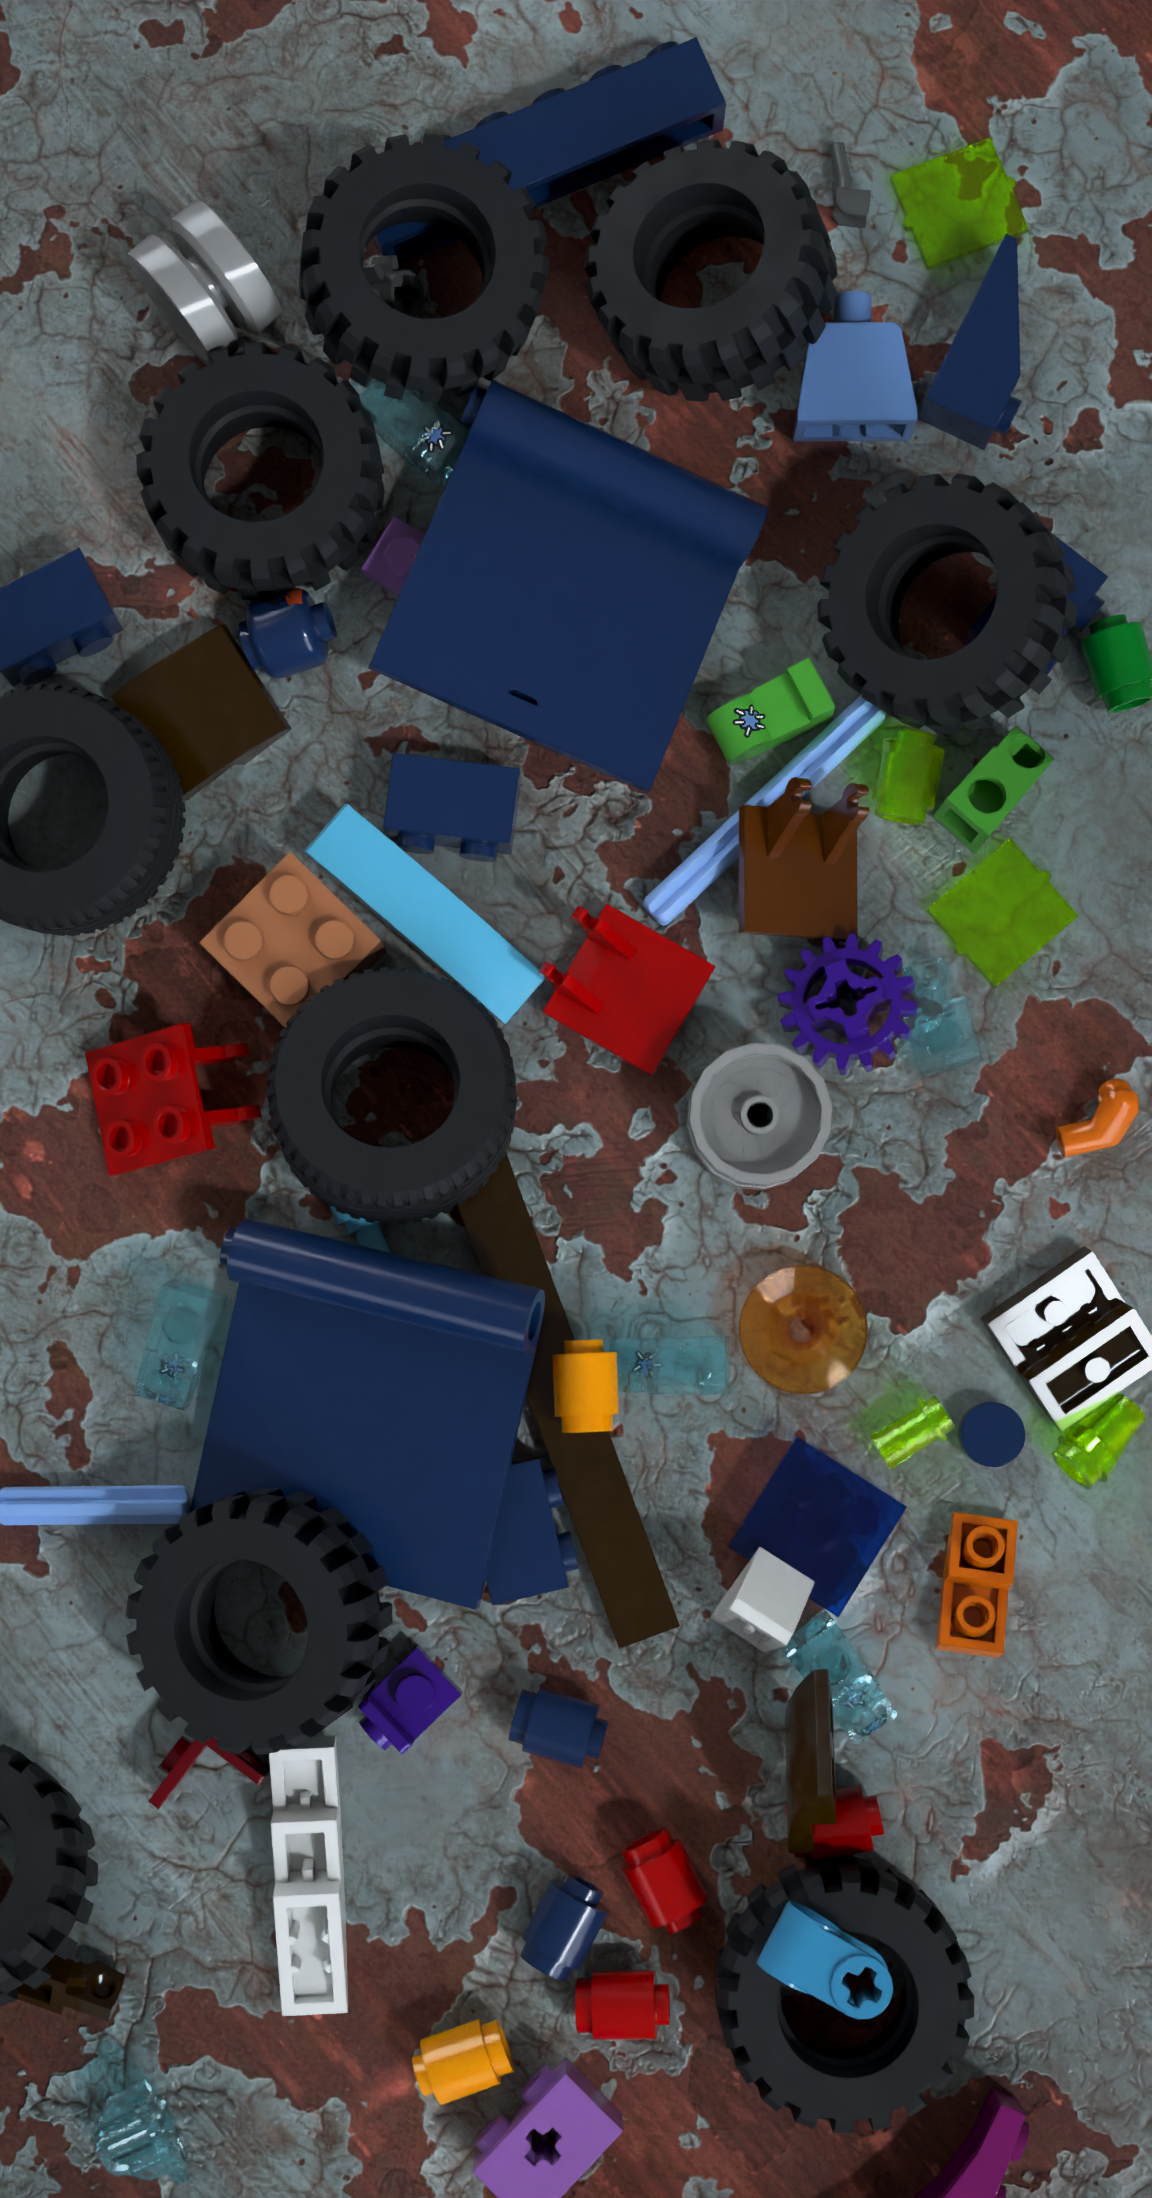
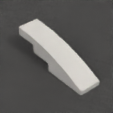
M336 1736L312 1737L295 1747L287 1744L278 1752L269 1753L273 1803L271 1834L275 1873L273 1905L282 2016L348 2013L344 1867Z

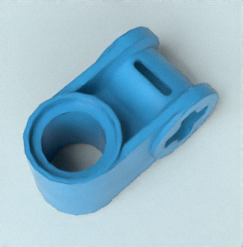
M791 1900L787 1902L756 1961L758 1966L784 1984L800 1992L811 1994L847 2016L859 2020L871 2019L881 2014L889 2005L893 1994L892 1978L879 1952L845 1933L817 1912ZM864 1967L870 1968L869 1972L875 1985L873 1989L861 1986L855 1995L851 1994L847 1978L845 1977L847 1972L859 1975Z

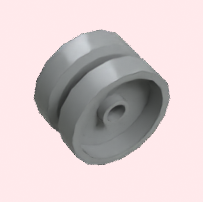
M195 199L171 218L172 236L180 252L169 241L151 234L127 253V261L161 314L193 353L208 366L212 363L209 356L210 352L227 347L229 356L238 351V334L230 318L240 328L258 335L281 317L283 310L266 277L242 243L212 209L204 202Z
M750 1043L725 1051L704 1069L688 1101L686 1130L694 1155L712 1176L735 1188L766 1190L790 1182L818 1158L830 1135L832 1103L824 1079L805 1057L782 1045ZM754 1104L765 1106L764 1116L771 1120L766 1127L758 1128L749 1122L747 1112H750Z

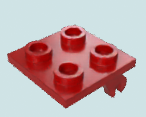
M607 903L597 919L588 914L587 909L577 906L571 919L582 927L587 938L565 974L558 971L556 966L549 962H544L538 974L549 981L555 989L542 1013L648 1075L653 1076L716 966Z
M180 1023L85 1053L109 1176H118L215 1149L211 1128L247 1123V1120L262 1119L260 1105L204 1111L195 1067L229 1063L234 1062V1058L250 1057L247 1043L195 1048L191 1024Z

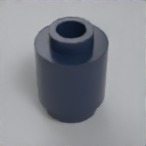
M541 1687L538 1693L523 1689L516 1706L508 1740L523 1744V1752L582 1769L586 1756L599 1759L609 1721L597 1718L599 1704Z
M569 1874L565 1882L551 1879L522 1935L523 1940L526 1942L520 1953L522 1959L542 1973L555 1979L566 1981L572 1969H580L609 1913V1910L599 1902L604 1893L592 1883L573 1874Z

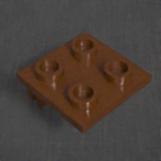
M799 777L791 778L786 786L785 793L768 807L752 805L739 807V933L823 940V938L829 936L832 941L846 942L849 934H856L858 940L857 829L869 813V808L859 807L858 802L861 797L869 794V789L866 785L848 784L843 791L842 798L822 814L809 813L812 802L801 801L803 792L811 789L812 783L808 778Z

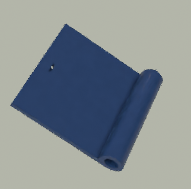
M492 379L487 391L478 386L474 387L460 421L471 426L470 432L368 669L648 793L651 790L738 570L747 559L766 518L768 507ZM509 693L516 694V695H518V696H520V697H522V698H525V699H527V700L533 702L534 704H531V703H529V702H527V701H525V700H522V699H520V698H518V697H516V696H514V695H511V694H509Z
M248 1218L242 1220L236 1229L230 1228L227 1231L220 1250L221 1265L227 1267L229 1280L239 1283L189 1513L226 1496L241 1491L249 1494L260 1488H280L284 1493V1498L298 1491L317 1498L315 1511L321 1513L334 1507L348 1517V1522L343 1529L351 1538L361 1532L364 1534L373 1547L364 1555L371 1569L383 1566L388 1581L387 1586L477 1610L480 1608L545 1308L544 1290Z

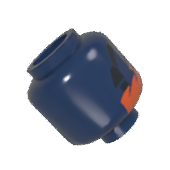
M292 588L251 602L247 608L246 620L239 622L238 625L243 650L251 667L254 670L262 668L269 677L274 679L285 678L323 665L328 657V640L337 638L336 626L327 603L324 601L315 604L309 593L301 588Z

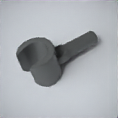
M835 142L829 147L836 179L833 221L839 226L865 228L870 207L871 191L851 189L852 178L850 176L845 145L843 142Z

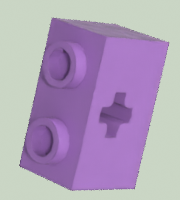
M567 2057L554 2070L548 2065L539 2069L520 2092V2096L525 2101L508 2119L501 2113L495 2116L474 2141V2145L479 2150L475 2153L473 2173L497 2198H561L623 2132L622 2112ZM551 2128L555 2130L554 2146L545 2140L536 2147L532 2145L533 2129L542 2135L549 2132Z

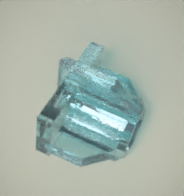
M143 2078L135 2082L134 2086L108 2097L94 2129L95 2146L107 2172L119 2178L128 2175L148 2181L170 2173L176 2186L188 2181V2152L178 2136L177 2128L168 2105L159 2093L155 2094L147 2078Z

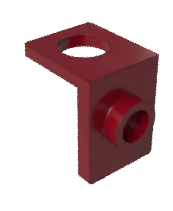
M182 1735L158 1768L166 1773L167 1777L148 1802L159 1809L169 1799L207 1747L257 1785H260L270 1772V1766L248 1749L240 1754L220 1751L217 1746L219 1737L213 1736L201 1744L196 1740L191 1742Z

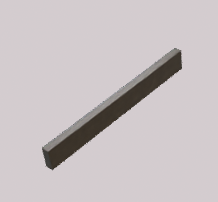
M505 1151L502 1162H498V1169L493 1175H490L485 1186H480L478 1193L466 1198V1202L458 1208L483 1275L544 1290L545 1308L526 1394L552 1466L556 1468L560 1488L620 1649L680 1625L609 1431L562 1433L561 1417H554L552 1354H565L564 1341H573L575 1339Z

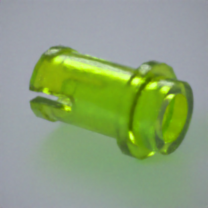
M935 1395L925 1402L919 1397L916 1399L919 1406L876 1433L872 1432L869 1434L891 1470L939 1438L944 1444L948 1441L946 1434L956 1428Z

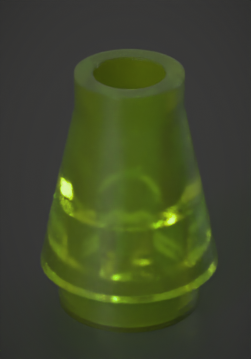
M1118 1393L1109 1403L1058 1436L1059 1446L1052 1452V1457L1069 1478L1078 1485L1091 1489L1098 1481L1107 1482L1137 1429L1146 1421V1417L1132 1400Z

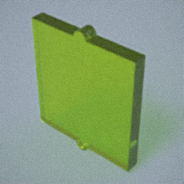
M991 137L892 174L890 177L891 185L905 216L902 227L905 231H911L927 271L998 245L1002 242L1005 234L1016 238L1028 232V225L1013 192L1016 181L1012 177H1007Z
M1011 838L926 910L956 944L954 947L955 954L958 956L965 955L994 989L1079 916L1049 882L1051 878L1050 873L1045 870L1040 872Z

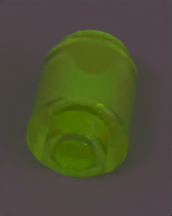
M898 729L896 738L883 739L871 798L877 802L876 817L903 824H925L927 811L934 810L945 755L943 748L934 745L935 735L913 729Z

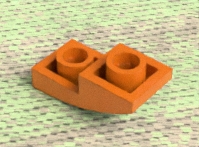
M958 1512L952 1514L943 1570L935 1650L1000 1658L1004 1654L1008 1590L1013 1585L1018 1521Z

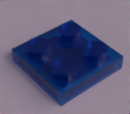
M795 1436L727 1546L749 1561L758 1548L762 1547L815 1581L809 1599L839 1617L907 1506Z

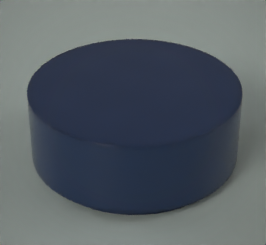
M984 1402L973 1406L964 1414L958 1428V1440L965 1455L973 1462L987 1467H1000L1012 1462L1020 1454L1025 1442V1428L1021 1418L1012 1408L1001 1403Z

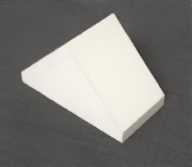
M759 1547L717 1605L710 1618L764 1653L787 1646L794 1634L815 1581L762 1547Z

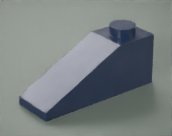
M1005 234L925 397L918 416V420L982 450H985L994 431L1004 436L1006 435L1022 402L1011 396L1020 377L1017 238Z

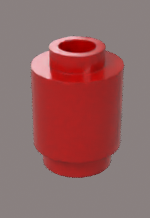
M861 1784L836 1788L837 1824H816L815 1852L794 1853L795 1858L811 1855L813 1862L874 1850L872 1837L884 1835L877 1796L864 1797Z
M665 1827L635 1840L622 1849L621 1854L627 1864L622 1871L651 1928L665 1926L668 1934H672L689 1927L702 1918L703 1913L700 1906L708 1900L709 1896L680 1839L673 1840L668 1829Z
M656 1970L593 1971L592 1978H577L575 1987L577 2033H592L594 2040L657 2039L658 2025H670L669 1984H657Z

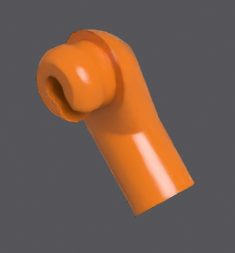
M1116 1078L1108 1080L1101 1085L1098 1090L1100 1094L1098 1101L1100 1104L1092 1119L1056 1128L1057 1143L1063 1158L1113 1147L1120 1143L1139 1112L1138 1094L1132 1091L1127 1081Z

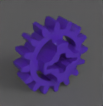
M849 934L845 948L836 949L834 942L829 936L823 938L824 954L816 957L812 952L803 949L800 955L805 969L802 972L786 969L784 976L786 981L794 987V991L779 993L778 1002L781 1007L793 1010V1013L783 1017L780 1020L784 1032L800 1030V1033L792 1043L793 1048L800 1054L813 1047L815 1050L812 1061L815 1067L821 1069L829 1058L836 1059L840 1075L847 1074L851 1060H860L866 1072L873 1071L871 1055L879 1051L884 1057L892 1060L896 1057L891 1039L897 1037L909 1040L912 1035L911 1028L901 1019L902 1017L915 1016L918 1013L917 1002L902 999V996L909 994L915 989L913 977L903 976L896 978V975L903 967L902 958L897 954L883 961L881 959L883 952L882 942L877 939L865 951L859 949L856 934ZM847 965L864 967L878 976L865 979L850 972ZM826 973L827 980L819 995L808 998V1003H806L810 988L822 974ZM844 993H851L854 1001H858L856 1002L857 1013L852 1016H845L844 1011L838 1008L840 1006L838 996ZM887 1006H890L885 1023L879 1031L870 1036L868 1029L876 1014L887 1010ZM818 1029L821 1032L831 1029L847 1037L849 1044L831 1042L820 1036L815 1030Z

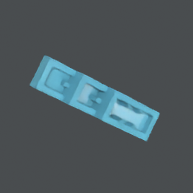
M344 804L304 850L309 857L395 934L403 937L447 978L455 981L467 993L476 997L479 1004L482 1003L488 1012L499 1022L506 1024L544 980L538 974L539 969L448 888L348 804Z

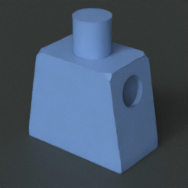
M863 291L839 293L834 301V323H825L826 327L815 344L807 343L793 427V441H910L918 416L902 329L899 324L894 322H872L871 295Z

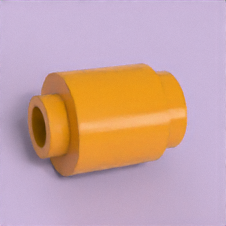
M603 1339L564 1341L565 1354H552L554 1417H561V1432L613 1431V1414H619L617 1352H604Z
M481 2018L423 2038L420 2040L422 2054L412 2057L415 2076L423 2096L434 2094L440 2105L501 2084V2076L514 2072L510 2048L498 2019L484 2024Z

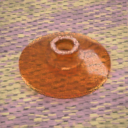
M811 1265L785 1267L766 1276L749 1293L742 1307L739 1319L740 1345L750 1367L766 1383L779 1390L795 1394L823 1392L844 1381L860 1362L868 1337L866 1313L854 1289L835 1273ZM798 1317L808 1319L813 1326V1334L806 1342L795 1341L789 1332L791 1322Z

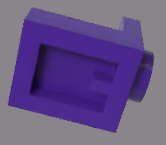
M418 1645L361 1700L358 1708L365 1716L359 1723L369 1737L383 1750H387L393 1745L401 1754H404L413 1745L414 1740L462 1695V1691Z

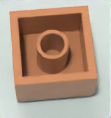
M291 852L199 942L285 1029L287 1028V1021L291 1016H296V1010L301 1004L305 1005L310 996L313 994L318 995L321 993V988L326 985H333L334 980L340 978L348 979V975L355 972L358 974L364 973V970L370 969L387 952L382 941Z

